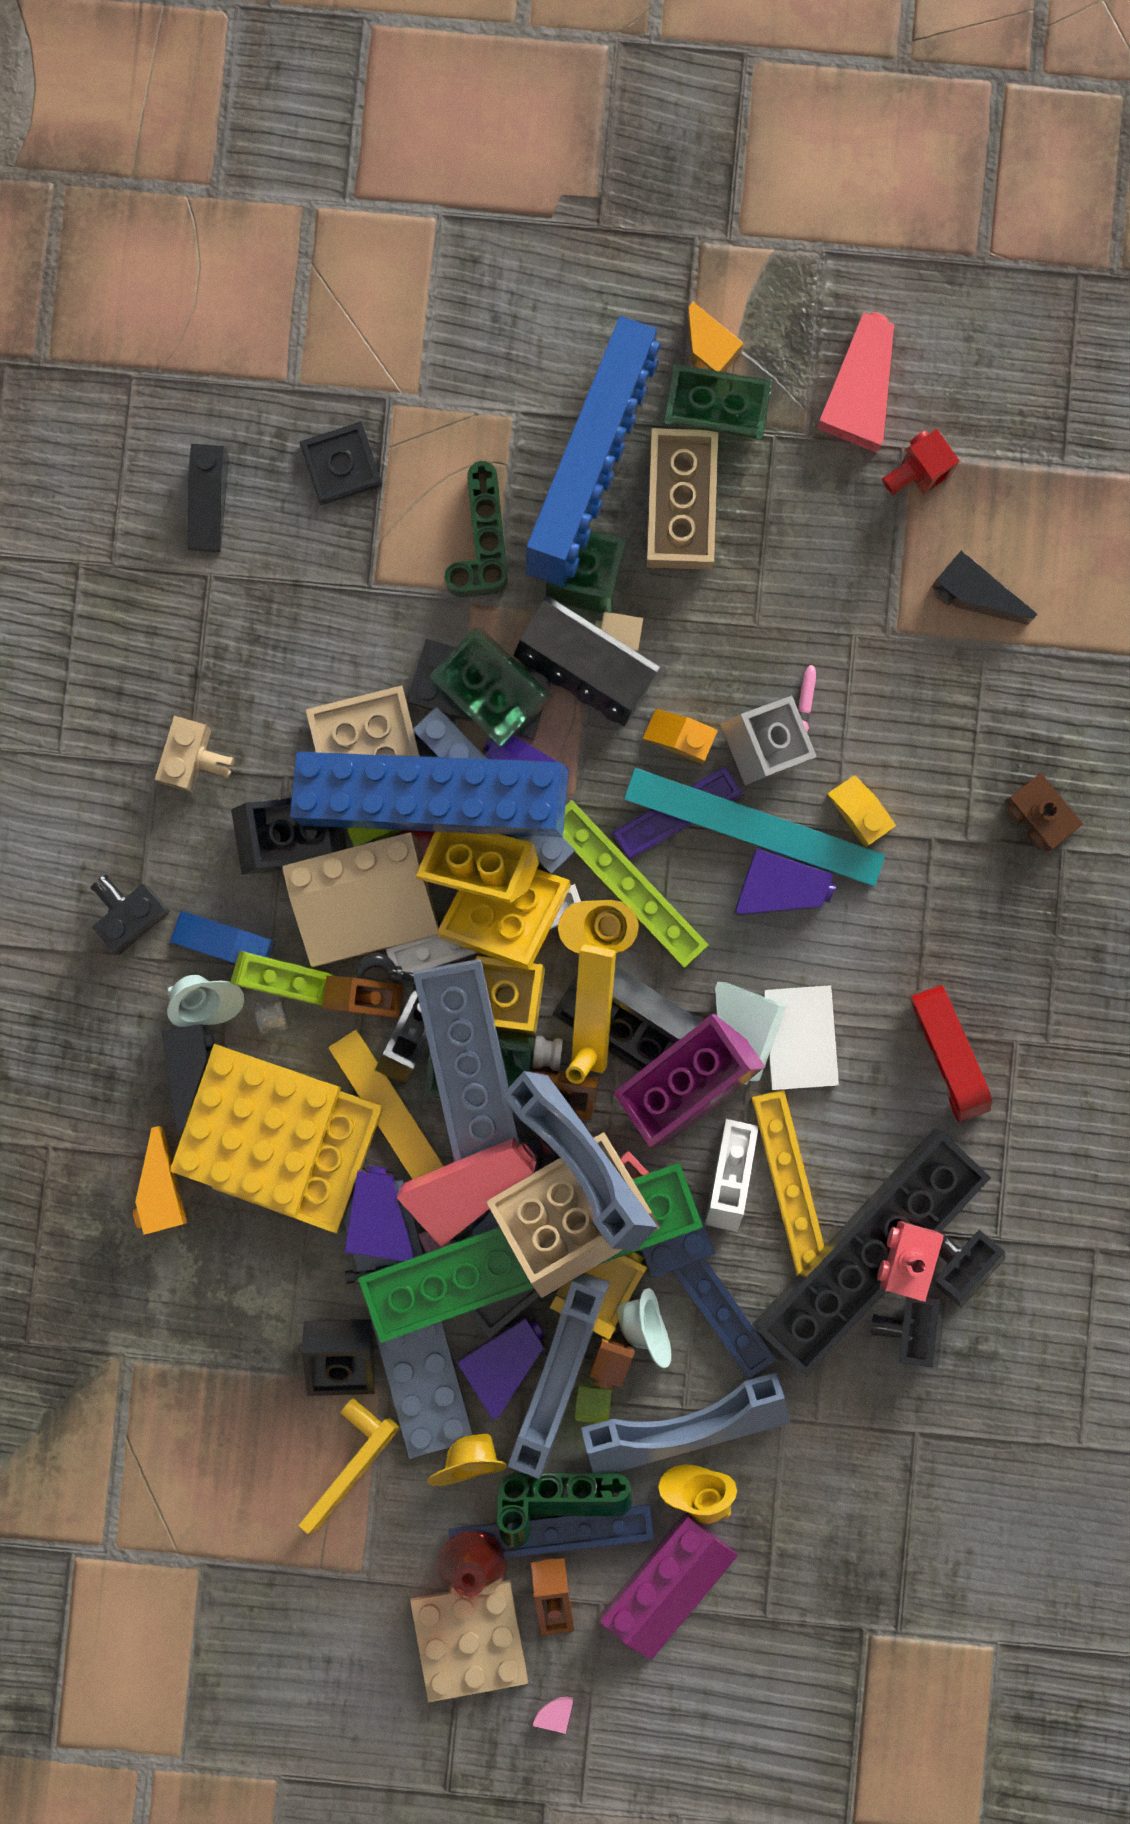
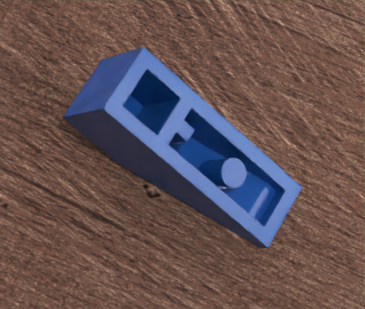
M180 911L170 941L171 943L235 964L239 951L270 958L276 943L273 940L184 911Z

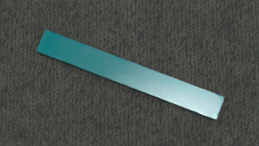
M638 768L633 770L623 799L871 886L876 885L886 856L874 850Z

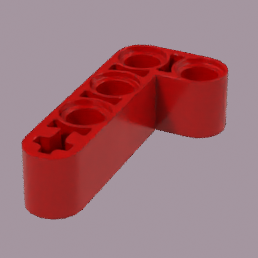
M941 984L910 996L916 1018L947 1086L948 1100L957 1122L961 1123L990 1112L992 1105L991 1093L943 985Z

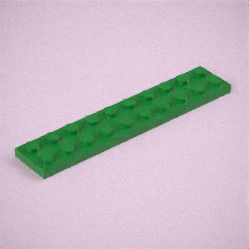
M680 1162L632 1179L660 1226L636 1251L703 1227ZM500 1227L358 1278L380 1343L534 1288ZM622 1250L614 1256L610 1257L609 1259L603 1261L602 1263L611 1261L613 1259L625 1256L636 1251Z

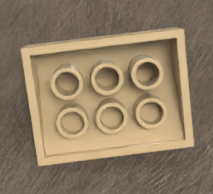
M411 832L282 866L290 902L311 968L438 936L437 931L439 927L429 884L427 881L416 878L423 859L418 839Z
M603 1132L596 1136L594 1140L658 1226L657 1229H659L660 1226L606 1134ZM561 1158L486 1201L529 1281L541 1298L622 1251V1249H612L593 1223L589 1201L574 1174Z

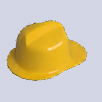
M614 900L574 903L564 910L558 924L561 941L568 949L575 953H579L584 944L613 950L616 953L623 952L632 946L637 938L639 929L637 916L631 907L623 902Z
M489 1434L465 1436L454 1442L448 1450L445 1469L431 1475L427 1482L431 1486L451 1485L479 1475L503 1471L507 1468V1465L502 1461H497L493 1439Z
M691 1464L676 1465L667 1470L661 1477L658 1485L660 1496L665 1503L676 1509L688 1512L695 1521L702 1524H711L718 1522L722 1518H729L731 1515L730 1506L737 1494L736 1483L730 1476Z

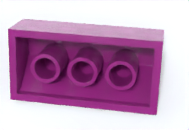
M711 1014L613 1093L648 1146L652 1148L668 1144L763 1070L765 1065L747 1039L716 1014Z
M685 1512L600 1613V1623L624 1644L652 1660L738 1557V1554L702 1523L695 1521L688 1512Z

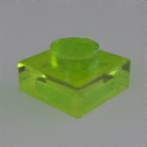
M578 1385L575 1421L599 1423L609 1420L612 1390Z

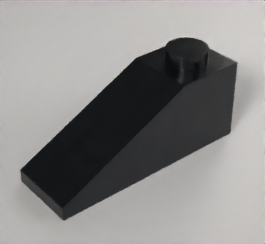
M191 444L188 473V550L221 552L229 454L224 446Z
M962 550L931 586L936 590L934 594L940 601L946 605L952 603L956 608L1026 625L1038 615Z
M416 986L375 1068V1071L404 1085L427 1041Z
M203 1024L162 1031L177 1130H184L210 1057V1051L215 1044L212 1030L207 1031L206 1025Z

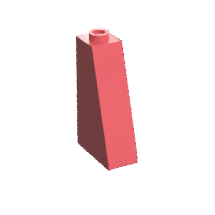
M863 312L817 429L878 453L884 439L894 324L888 322V318L882 314L875 312L867 314Z
M511 1138L405 1182L400 1186L397 1199L442 1247L490 1209L486 1201L532 1175L536 1163L534 1161L535 1155L526 1144L522 1143L520 1145L515 1138Z

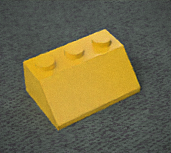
M434 832L417 871L416 878L512 903L528 891L538 868L539 860L534 843L499 834Z

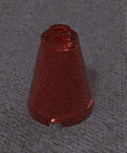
M468 1530L457 1533L449 1538L439 1554L438 1572L441 1581L451 1593L460 1598L473 1600L488 1596L498 1588L505 1574L506 1561L501 1546L497 1540L481 1531Z

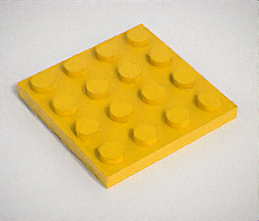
M214 1044L170 1172L283 1212L297 1215L341 1087Z
M340 1091L297 1215L283 1212L212 1187V1189L338 1234L355 1189L357 1171L362 1170L384 1106Z

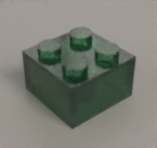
M591 532L586 548L580 547L577 557L580 558L575 576L573 578L568 576L564 587L547 581L546 596L551 597L562 605L600 613H611L625 557L626 539Z

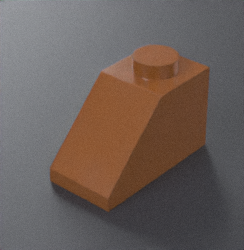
M327 976L323 1009L399 1018L403 985L351 977Z
M601 1336L589 1371V1377L595 1378L593 1384L609 1390H613L614 1385L622 1387L635 1353L634 1346L613 1338L608 1340Z
M548 1558L538 1562H531L534 1599L541 1636L574 1632L565 1558Z

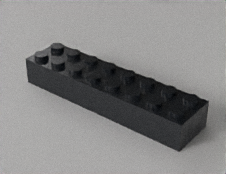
M934 1128L752 1325L807 1377L886 1292V1290L880 1287L881 1281L877 1279L881 1262L883 1260L887 1261L890 1248L887 1247V1239L891 1228H896L898 1221L941 1233L991 1177L943 1131Z

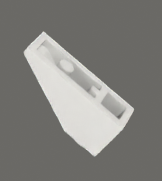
M726 1119L704 1225L735 1232L738 1231L744 1215L759 1126Z

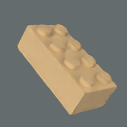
M652 428L646 568L712 570L715 550L718 430Z

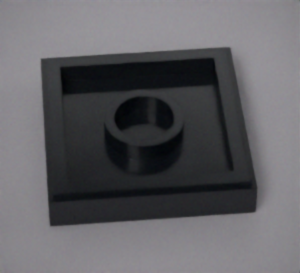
M362 421L299 441L320 506L382 486Z

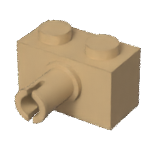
M174 716L155 780L160 784L193 793L200 770L229 778L231 770L219 766V764L233 767L234 758L206 751L212 731L207 725Z

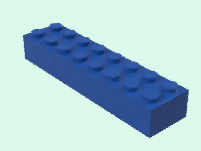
M619 316L527 544V575L564 587L568 576L572 578L575 576L580 558H577L580 547L586 548L591 534V529H589L591 520L598 518L603 503L600 500L603 490H609L614 476L612 471L614 462H620L625 448V443H623L626 433L631 434L637 415L634 414L637 405L642 406L648 389L645 386L648 377L653 378L659 361L657 355L661 344L656 342L657 328Z
M296 752L290 818L301 826L563 837L568 770L562 762Z

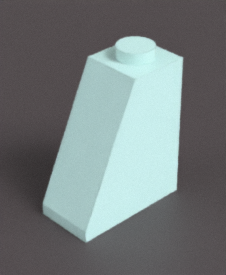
M717 982L715 987L717 1016L747 1039L765 1065L787 1005L727 982ZM763 1070L752 1077L750 1081H759Z

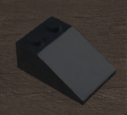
M292 798L247 802L231 809L242 875L283 870L282 866L345 850L346 843L343 827L301 826L290 818Z

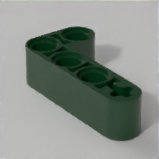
M478 461L470 466L467 476L476 560L452 563L447 567L444 577L448 591L456 597L497 594L503 591L508 583L497 472L491 463ZM485 473L487 477V493L481 494L479 474ZM483 505H490L495 509L494 515L489 518L480 517L477 511ZM487 537H493L499 542L497 548L491 551L484 550L480 544ZM496 569L502 574L501 579L497 583L486 582L484 575L488 570ZM456 573H465L469 577L468 583L462 587L454 586L451 583V579Z
M525 1473L508 1474L503 1477L498 1487L497 1524L500 1538L508 1547L516 1548L524 1545L530 1536L531 1516H622L628 1513L632 1507L631 1485L625 1476L616 1473H542L540 1479ZM514 1491L522 1492V1495L518 1498L508 1497ZM548 1491L556 1493L552 1498L542 1497ZM585 1491L590 1493L586 1498L576 1497V1494ZM598 1492H601L602 1498H598ZM614 1493H619V1497H614ZM511 1523L521 1524L516 1530L506 1529Z

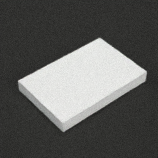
M831 985L764 990V997L787 1005L769 1053L771 1090L839 1085Z

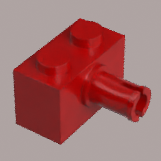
M938 429L929 434L924 430L909 441L911 445L905 449L906 455L902 461V466L881 479L886 490L892 496L913 481L924 495L951 477L960 460Z

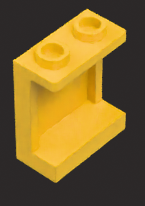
M636 1252L602 1263L585 1272L610 1282L593 1330L608 1340L611 1338L619 1320L618 1306L629 1301L643 1273L647 1269V1265L642 1263L644 1257ZM572 1280L558 1289L550 1304V1308L560 1314Z

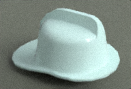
M189 975L168 988L167 994L170 1002L167 1008V1015L172 1024L178 1027L224 1023L234 1018L241 1011L245 1002L244 993L239 986L231 984L229 981H209L200 975Z
M647 1288L644 1289L640 1299L624 1302L618 1306L620 1330L628 1343L636 1348L648 1349L654 1362L659 1367L666 1368L671 1362L670 1341L660 1315L657 1297L653 1290Z

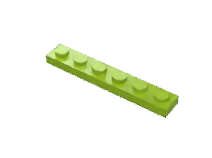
M571 800L565 806L563 838L575 849V853L612 893L621 902L631 907L637 919L685 968L708 946V943Z

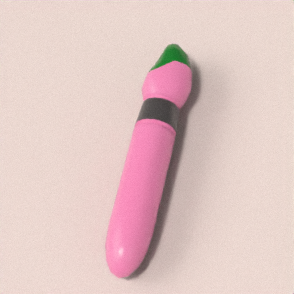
M809 665L805 670L798 711L807 732L816 682V670L813 665Z

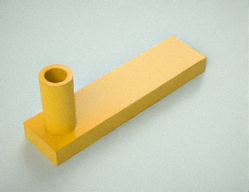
M586 944L579 951L572 1060L565 1073L566 1078L574 1084L582 1083L590 1071L603 1073L607 1067L616 951Z
M354 1398L345 1405L340 1414L369 1439L298 1525L308 1535L318 1531L401 1428L392 1419H385L381 1422Z

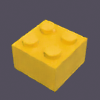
M476 956V960L481 959L496 1030L536 1035L545 975L544 966L533 963L530 970H526L495 958Z

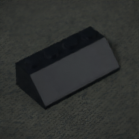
M546 596L520 638L513 655L525 667L536 670L547 677L552 684L561 686L575 695L580 702L591 705L602 712L608 720L617 722L624 727L643 701L660 668L549 596Z
M615 965L608 1051L640 1072L702 1021ZM578 973L552 1014L573 1029Z

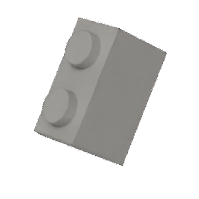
M792 695L742 713L720 724L745 786L817 757Z

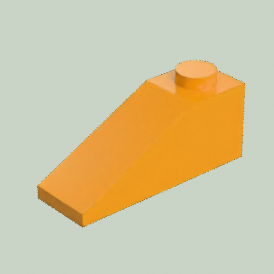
M164 1126L151 1128L135 1201L137 1209H133L135 1225L137 1229L142 1228L143 1235L188 1223L176 1174L170 1172L172 1158Z

